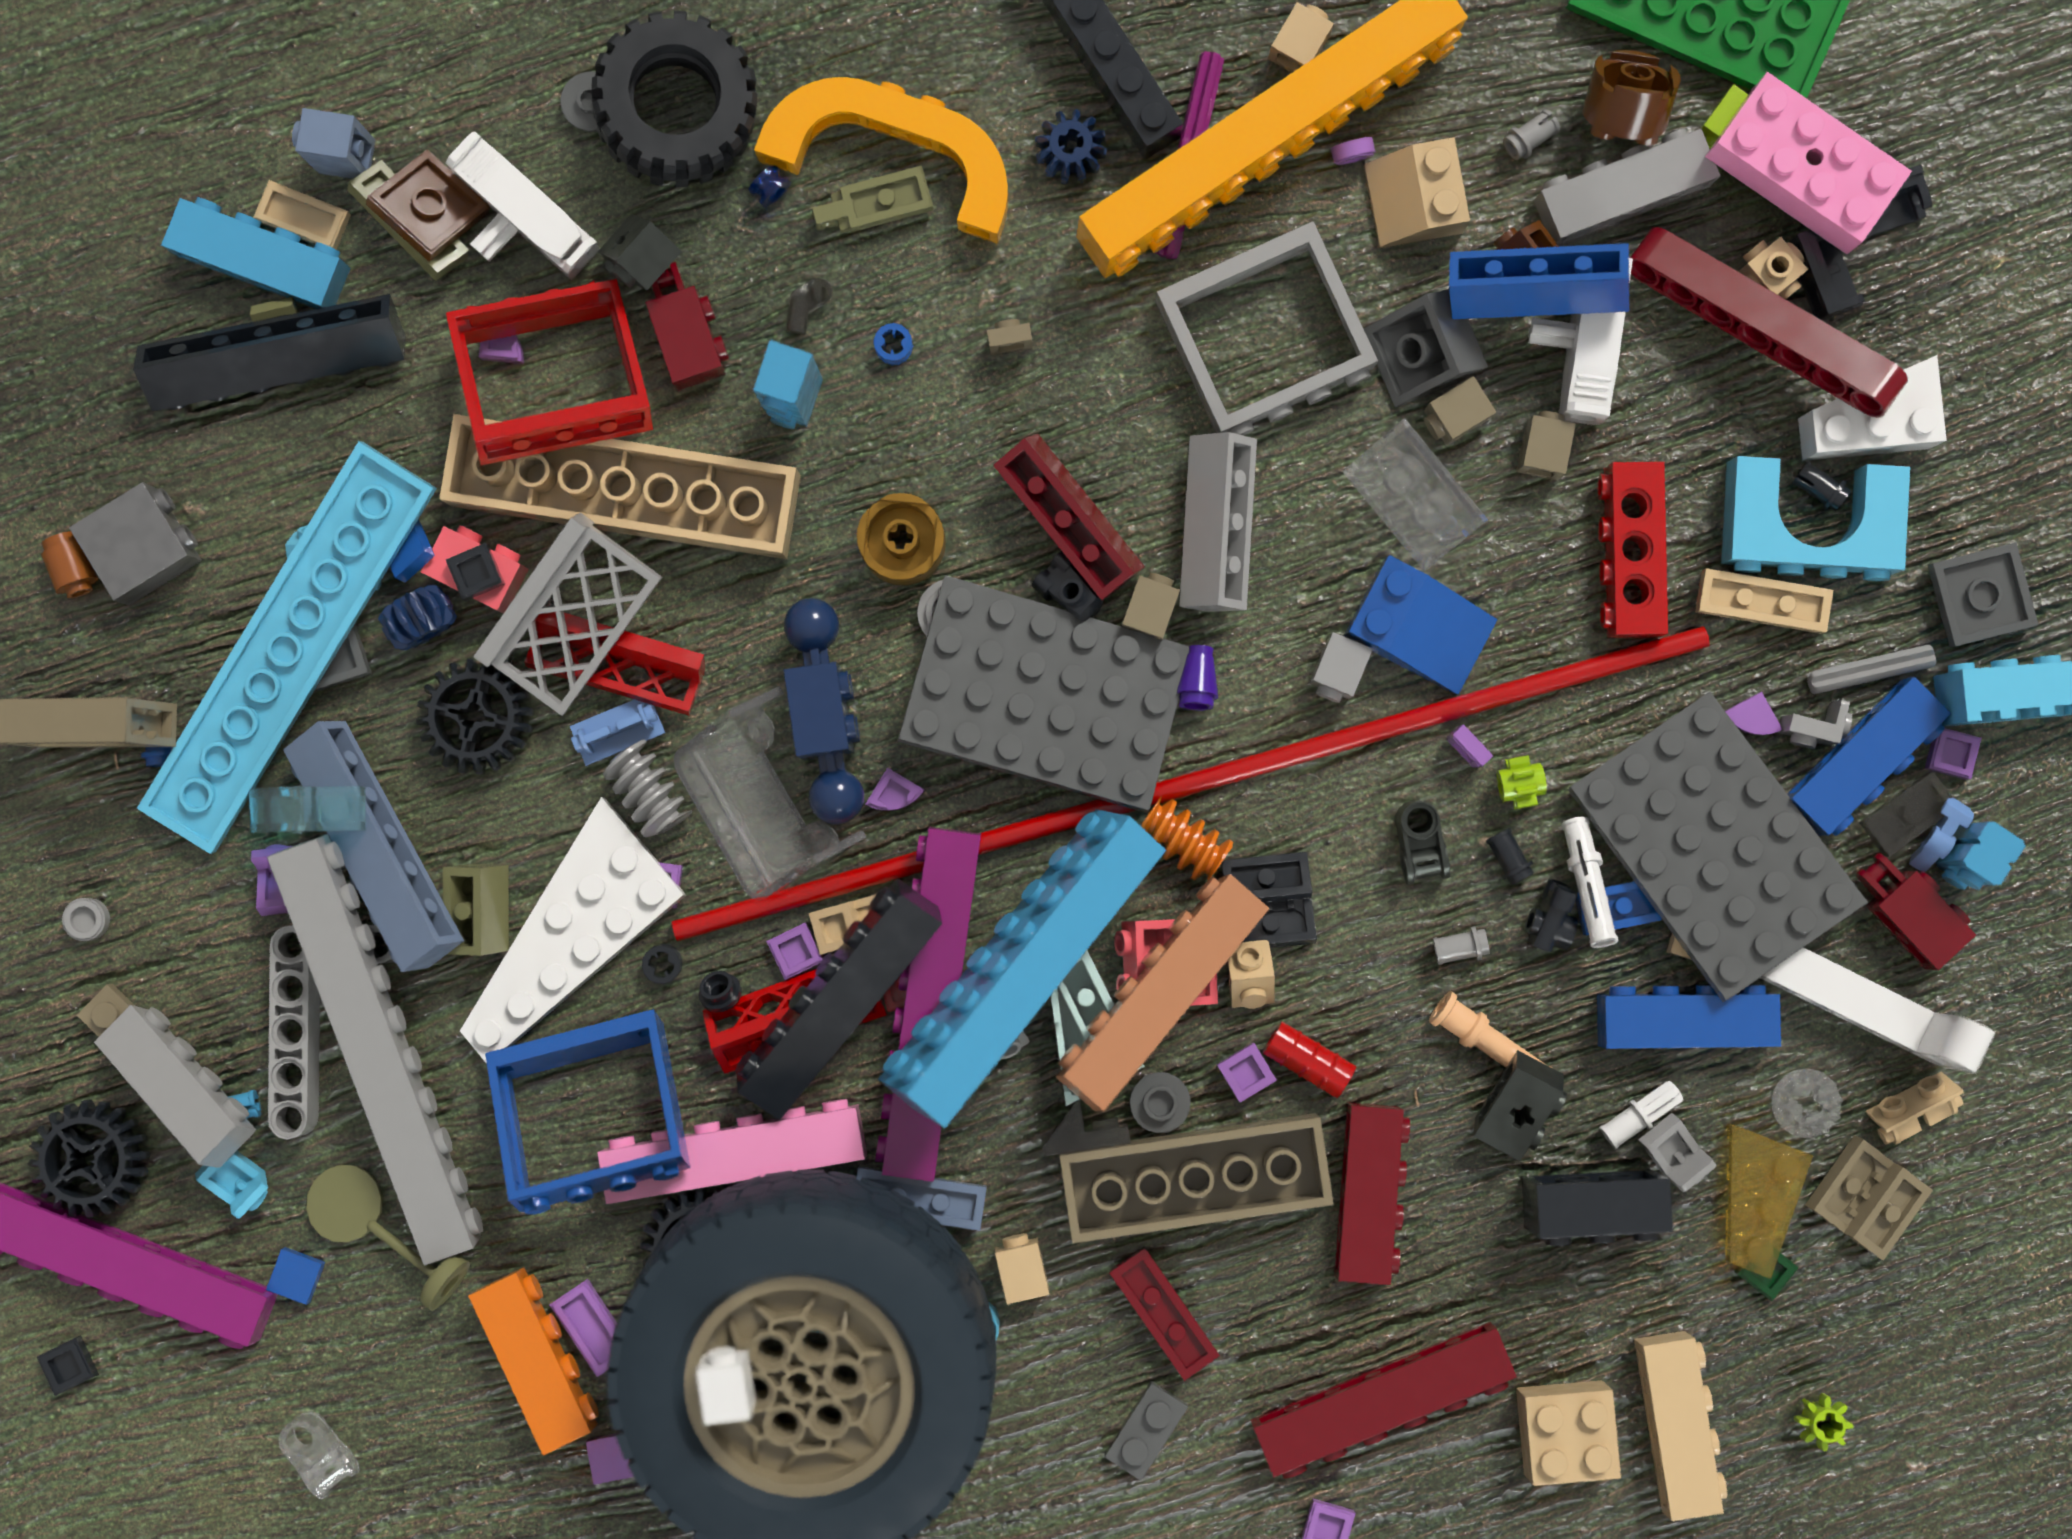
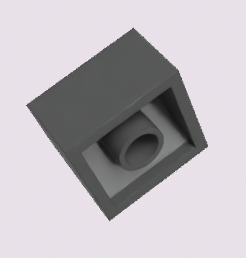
M1449 289L1427 293L1364 328L1378 359L1377 365L1395 407L1402 406L1454 385L1488 367L1469 320L1452 319Z

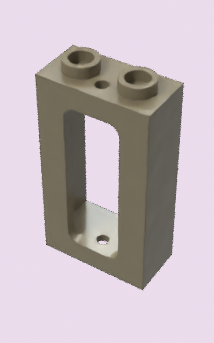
M134 698L0 699V744L37 748L176 747L177 704Z

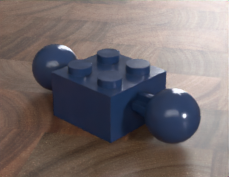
M806 598L793 604L784 619L786 638L794 648L802 652L804 661L803 667L784 669L796 757L804 761L818 759L820 775L813 781L809 790L810 807L820 820L828 824L839 825L853 820L859 814L864 804L863 787L853 774L846 771L844 762L845 754L855 753L853 743L861 742L858 719L854 714H849L847 701L854 700L851 674L848 675V671H843L837 662H830L828 648L834 643L839 632L838 616L835 610L825 601L816 598Z

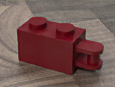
M675 261L670 264L671 268L666 269L653 283L652 288L656 298L645 303L672 383L679 391L726 375L723 362L730 359L722 336H713L709 322L716 320L708 295L700 297L695 286L685 288L680 270ZM677 285L678 291L663 296L661 289Z
M1877 853L1873 857L1874 863L1866 870L1860 869L1855 873L1858 880L1875 897L1866 907L1924 969L1940 970L1976 936L1968 926L1971 922L1969 917L1955 904L1951 903L1948 905L1938 894L1941 890L1940 886L1927 873L1923 871L1921 873L1917 871L1900 872L1889 859L1881 853ZM1887 875L1892 882L1883 889L1878 882Z

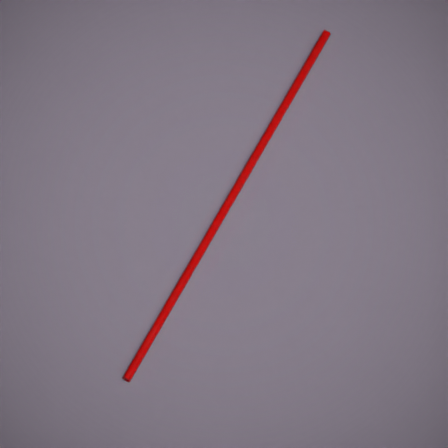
M1704 626L1163 780L1156 784L1151 806H1154L1160 797L1161 804L1171 799L1175 800L1710 646L1709 636ZM1097 799L981 832L978 856L1074 829L1086 814L1094 812L1095 809L1121 815L1136 810ZM917 851L677 919L671 922L677 942L892 881L896 878L899 879L923 872L924 862L916 861Z

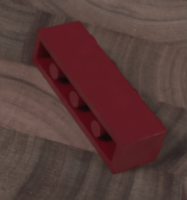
M1039 434L1025 437L993 465L1101 600L1116 592L1145 568L1143 563Z
M1347 1102L1334 1276L1338 1281L1391 1285L1392 1274L1399 1273L1400 1248L1394 1247L1395 1230L1401 1231L1403 1226L1404 1209L1403 1204H1397L1398 1187H1405L1407 1163L1406 1161H1401L1400 1156L1401 1143L1407 1144L1409 1141L1410 1118L1403 1117L1404 1110L1398 1106Z

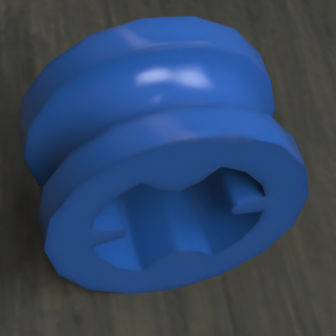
M890 323L880 327L876 332L874 348L879 359L890 365H898L907 361L911 356L913 350L912 337L904 326ZM893 334L894 339H896L897 334L902 336L904 339L900 343L903 350L898 354H894L893 350H891L890 354L883 351L887 346L884 339L886 336Z

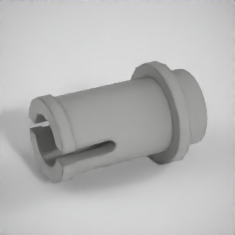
M1544 109L1539 115L1520 128L1512 127L1508 130V136L1503 139V143L1512 158L1515 160L1521 157L1524 159L1529 158L1534 148L1561 131L1556 117L1549 121L1547 120L1552 116L1551 111Z
M1474 926L1470 927L1471 932L1433 938L1438 965L1476 957L1477 961L1482 960L1483 955L1490 954L1485 929L1476 930Z

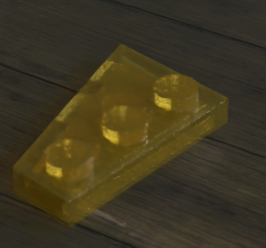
M1727 1124L1729 1163H1727L1726 1180H1729V1204L1726 1209L1725 1262L1771 1279L1813 1155L1739 1126Z

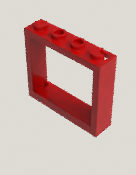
M617 279L597 283L593 281L586 285L562 290L551 289L541 294L521 298L510 297L501 302L480 306H467L465 309L445 312L481 466L653 430L650 405ZM611 317L630 396L485 425L467 349L468 344Z

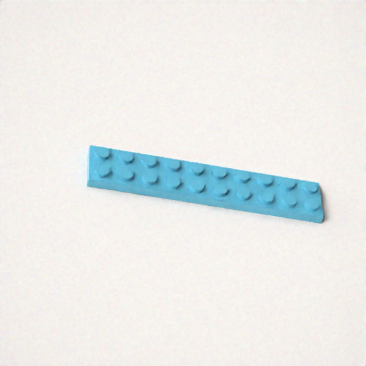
M358 441L176 742V747H173L136 809L209 854H213L218 850L437 490L436 487L366 443Z

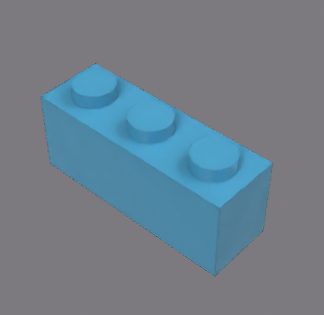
M770 340L753 391L766 414L771 416L770 421L788 429H795L796 424L807 427L823 378L811 353Z

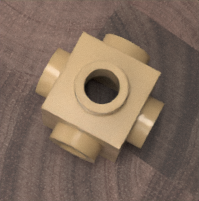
M1779 237L1770 246L1762 240L1746 253L1743 258L1747 264L1739 273L1782 298L1787 299L1802 286L1797 279L1808 268L1803 264L1804 257L1800 250L1792 243H1786L1782 237Z

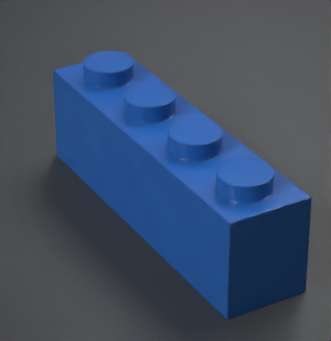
M1629 243L1450 252L1449 293L1452 319L1629 312Z
M1915 677L1902 679L1849 731L1846 738H1842L1840 744H1836L1787 795L1818 836H1828L1831 833L1837 836L1853 822L1854 817L1851 813L1861 803L1866 806L1883 792L1885 788L1881 783L1891 773L1894 775L1900 774L1914 761L1915 757L1911 753L1922 742L1928 745L1944 731L1945 726L1941 723L1951 713Z
M1696 985L1695 994H1679V986H1653V994H1636V986H1609V994L1597 995L1598 1046L1606 1049L1781 1047L1780 994L1766 993V985H1748L1727 1001L1722 1002L1711 985Z

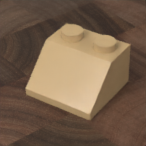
M1455 137L1413 144L1364 164L1379 249L1463 234L1470 223Z

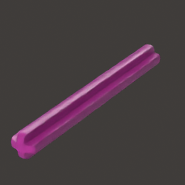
M1204 51L1199 56L1178 149L1209 128L1224 64L1223 57L1218 53ZM1186 225L1178 227L1172 233L1174 240L1156 252V254L1162 258L1176 259L1179 256Z

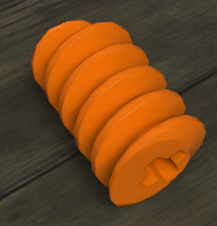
M1160 797L1140 826L1148 834L1152 835L1160 845H1166L1163 859L1168 860L1174 855L1179 854L1177 869L1181 871L1188 865L1193 864L1194 868L1191 879L1195 881L1204 874H1207L1208 881L1223 862L1234 842L1228 839L1219 846L1216 845L1219 836L1218 830L1214 829L1208 834L1202 835L1205 825L1204 820L1200 819L1192 825H1188L1191 811L1186 809L1178 815H1174L1177 801L1171 799L1161 806Z

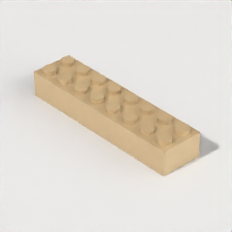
M454 414L439 499L451 507L565 525L570 518L582 513L595 523L593 526L598 530L787 559L801 475L796 467L617 439H608L481 466L469 416ZM484 419L485 425L502 422Z

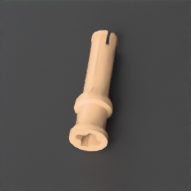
M1452 991L1443 996L1430 1016L1429 1023L1435 1027L1440 1024L1459 1038V1043L1462 1046H1468L1469 1048L1477 1047L1505 1068L1517 1050L1540 1061L1491 1027L1487 1015L1482 1012L1476 1014L1457 1000V995Z

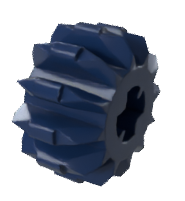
M1077 109L1072 113V120L1067 121L1064 113L1058 111L1056 112L1057 126L1045 120L1042 123V130L1045 135L1035 137V146L1042 149L1036 154V161L1038 164L1049 163L1045 170V174L1049 178L1058 171H1061V183L1065 185L1069 182L1070 174L1075 173L1079 183H1083L1086 181L1084 169L1097 174L1100 170V165L1096 159L1106 158L1107 149L1099 145L1105 140V132L1103 130L1093 131L1096 125L1094 117H1089L1081 123L1080 111ZM1068 141L1077 142V147H1075L1073 154L1065 153Z
M428 585L424 588L419 587L415 591L406 593L403 597L394 600L392 604L384 608L378 620L383 627L381 629L388 641H391L394 648L407 651L412 647L417 648L419 645L440 636L443 631L450 629L457 616L448 595L445 596L440 587Z

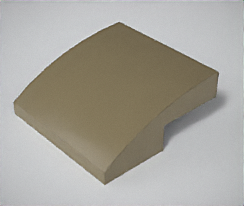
M1854 1135L1805 1206L1867 1251L1884 1261L1933 1190L1904 1167L1891 1161L1867 1141Z

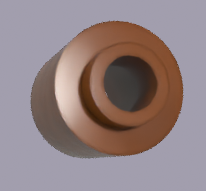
M72 532L59 533L42 541L41 544L44 551L41 553L55 592L57 594L66 593L67 598H76L90 593L93 590L92 584L98 581V576Z

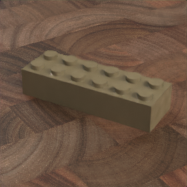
M1316 1113L1059 1151L1072 1244L1334 1205L1321 1118Z

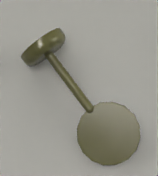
M337 1165L325 1170L314 1180L307 1194L306 1206L310 1223L320 1236L333 1242L349 1243L365 1237L371 1231L429 1277L420 1294V1301L426 1308L434 1311L445 1303L466 1276L470 1268V1262L456 1254L448 1257L437 1268L431 1264L424 1266L420 1255L377 1223L382 1213L383 1196L378 1182L368 1171L356 1165Z

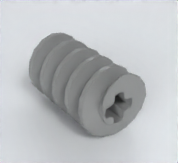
M640 740L614 757L603 772L606 780L619 778L613 786L614 793L623 794L629 792L623 799L622 805L628 809L638 807L631 818L634 823L647 821L641 830V834L643 837H650L662 834L681 823L692 813V810L682 813L677 811L684 801L683 796L669 799L667 795L675 784L673 781L659 784L658 780L666 770L664 767L650 770L649 765L656 758V755L651 753L641 756L639 752L647 742L646 740Z

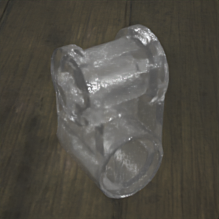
M312 1411L302 1412L294 1417L281 1431L279 1447L282 1453L301 1475L307 1488L317 1498L321 1500L327 1498L331 1493L330 1489L347 1476L354 1477L360 1472V1466L354 1454L339 1440L320 1414ZM295 1428H306L312 1435V1444H303L298 1441L295 1436ZM331 1467H335V1468H334L332 1471H330L328 1474L325 1473V1472H326L327 1470H329Z

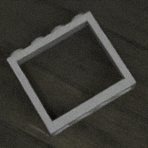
M1314 221L1156 293L1155 302L1216 433L1231 432L1244 436L1254 430L1253 423L1266 417H1268L1270 423L1278 421L1293 413L1294 411L1291 406L1307 399L1309 405H1312L1331 396L1333 393L1330 388L1344 382L1347 383L1348 387L1359 384L1360 381L1371 377L1369 371L1374 369L1378 362ZM1309 251L1357 357L1231 414H1227L1179 309Z

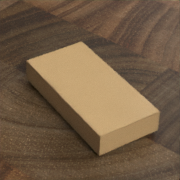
M269 180L253 218L259 220L262 225L276 230V227L288 230L300 236L302 241L312 245L319 242L337 250L351 214L344 209Z

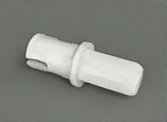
M1666 1081L1637 1102L1633 1099L1629 1101L1630 1107L1599 1128L1607 1141L1616 1150L1622 1143L1643 1129L1651 1130L1653 1122L1683 1102L1682 1094L1671 1081Z

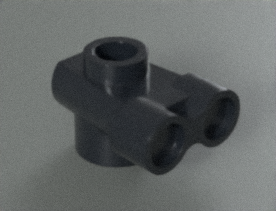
M1062 551L1055 555L1049 568L1039 573L1032 582V588L1046 601L1054 599L1082 622L1094 617L1100 611L1104 601L1098 597Z
M1548 879L1541 896L1543 899L1539 909L1533 908L1525 923V932L1530 934L1528 941L1534 947L1551 952L1553 947L1567 950L1571 946L1577 932V918L1567 914L1571 912L1578 893L1571 890L1569 885L1561 881Z

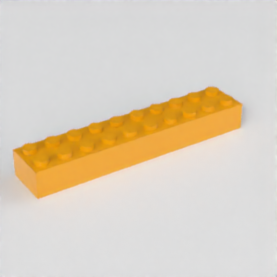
M1399 0L1080 215L1077 239L1105 279L1114 272L1118 277L1126 274L1139 263L1137 257L1148 249L1156 253L1174 240L1172 233L1178 227L1186 225L1188 229H1192L1210 215L1207 211L1209 208L1220 201L1225 206L1237 199L1245 191L1242 187L1255 177L1258 182H1261L1271 176L1280 168L1278 162L1289 154L1293 158H1297L1308 151L1315 144L1313 141L1314 137L1325 130L1330 135L1349 122L1350 118L1347 115L1360 106L1363 111L1372 108L1385 97L1383 93L1385 89L1394 83L1399 88L1406 85L1420 73L1418 68L1431 59L1433 64H1436L1447 57L1455 49L1453 44L1462 37L1460 31L1468 18L1467 14L1457 0Z

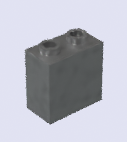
M142 482L69 527L113 601L130 606L202 561L195 550V547L198 546L196 538L185 524H179L172 512L176 510V507L170 496L162 488L157 489Z

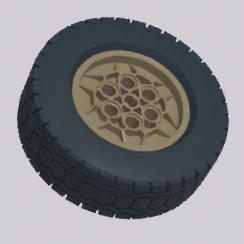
M792 1170L770 1173L766 1174L764 1178L757 1176L735 1184L732 1188L728 1187L709 1197L680 1219L655 1247L625 1300L614 1330L608 1363L609 1410L613 1430H617L615 1434L624 1460H629L628 1468L640 1488L647 1487L645 1490L646 1496L662 1514L665 1511H669L667 1519L687 1535L693 1531V1539H907V1536L909 1539H912L929 1526L933 1519H936L953 1501L955 1495L958 1494L977 1461L987 1435L996 1379V1335L985 1291L966 1253L961 1251V1246L945 1227L941 1228L940 1222L921 1206L915 1207L914 1201L893 1189L887 1191V1186L865 1178H861L860 1181L856 1179L855 1175L834 1171L826 1174L824 1170H797L796 1173H792ZM820 1331L825 1334L828 1341L822 1344L814 1343L807 1337V1333ZM771 1337L776 1338L782 1343L784 1348L771 1350L764 1345L762 1340ZM721 1347H732L735 1349V1352L748 1350L752 1378H759L768 1386V1389L765 1390L754 1389L756 1404L750 1420L704 1425L696 1374L703 1355H707L709 1351ZM849 1365L856 1370L857 1374L853 1377H844L836 1371V1367ZM797 1373L807 1375V1382L798 1381ZM832 1405L838 1408L842 1414L837 1417H829L820 1408ZM789 1412L795 1416L797 1421L791 1424L784 1423L779 1420L777 1414Z

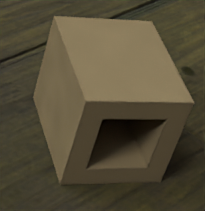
M1472 376L1430 402L1424 409L1427 415L1424 418V422L1430 434L1436 440L1441 438L1445 445L1448 446L1490 420L1496 413V410L1475 377Z
M1541 411L1539 416L1533 415L1525 424L1516 472L1553 480L1562 478L1567 471L1576 423L1564 421L1565 416L1556 412Z
M1152 572L1149 573L1148 578L1139 575L1121 627L1152 635L1156 639L1163 640L1180 589L1172 587L1174 580Z

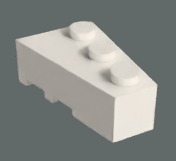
M1937 355L1904 369L1908 382L1886 414L1881 418L1870 417L1840 399L1815 408L1800 417L1798 423L1802 461L1926 450L1947 441Z

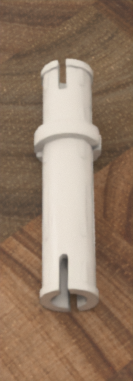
M1575 817L1561 824L1570 858L1567 860L1568 869L1574 872L1590 937V946L1592 948L1608 947L1618 942V936L1615 933L1599 867L1603 864L1601 853L1595 851L1589 819L1587 817Z

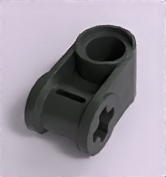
M1409 801L1404 803L1396 813L1395 823L1400 845V863L1406 885L1414 884L1416 879L1439 875L1443 879L1450 878V862L1443 840L1440 816L1437 809L1425 801ZM1416 808L1423 809L1428 817L1426 827L1420 832H1413L1407 824L1409 813ZM1433 860L1432 863L1417 865L1418 862Z

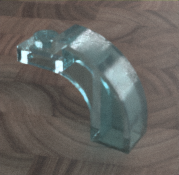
M363 786L274 787L249 790V834L366 831L365 787Z

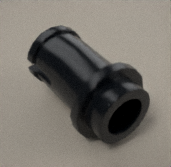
M1810 461L1805 463L1803 469L1799 471L1791 483L1822 502L1824 510H1827L1829 507L1835 512L1851 492L1850 489L1845 487L1846 481L1842 480L1839 483L1812 465Z
M1511 828L1486 840L1487 845L1489 844L1505 875L1501 876L1502 879H1508L1511 886L1534 874L1531 865L1534 863L1532 860L1527 861L1512 834Z

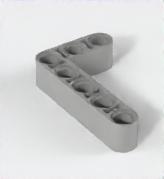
M293 925L281 927L271 937L269 971L268 1123L274 1135L287 1140L311 1132L317 1125L319 1118L320 994L303 950L298 956L292 955L288 950V939L292 934L296 933ZM368 925L375 938L380 933L378 927ZM372 949L377 964L394 962L389 951L386 955L380 956ZM293 976L300 979L303 985L302 994L297 1000L290 997L287 991L288 981ZM291 1020L297 1021L302 1027V1037L297 1043L291 1041L287 1036V1025ZM291 1063L299 1066L302 1072V1079L298 1086L289 1083L286 1077L287 1068ZM289 1107L296 1108L301 1114L302 1121L298 1129H293L286 1122V1112Z

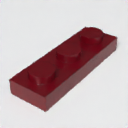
M1145 1246L1109 1270L1114 1281L1184 1381L1220 1356Z

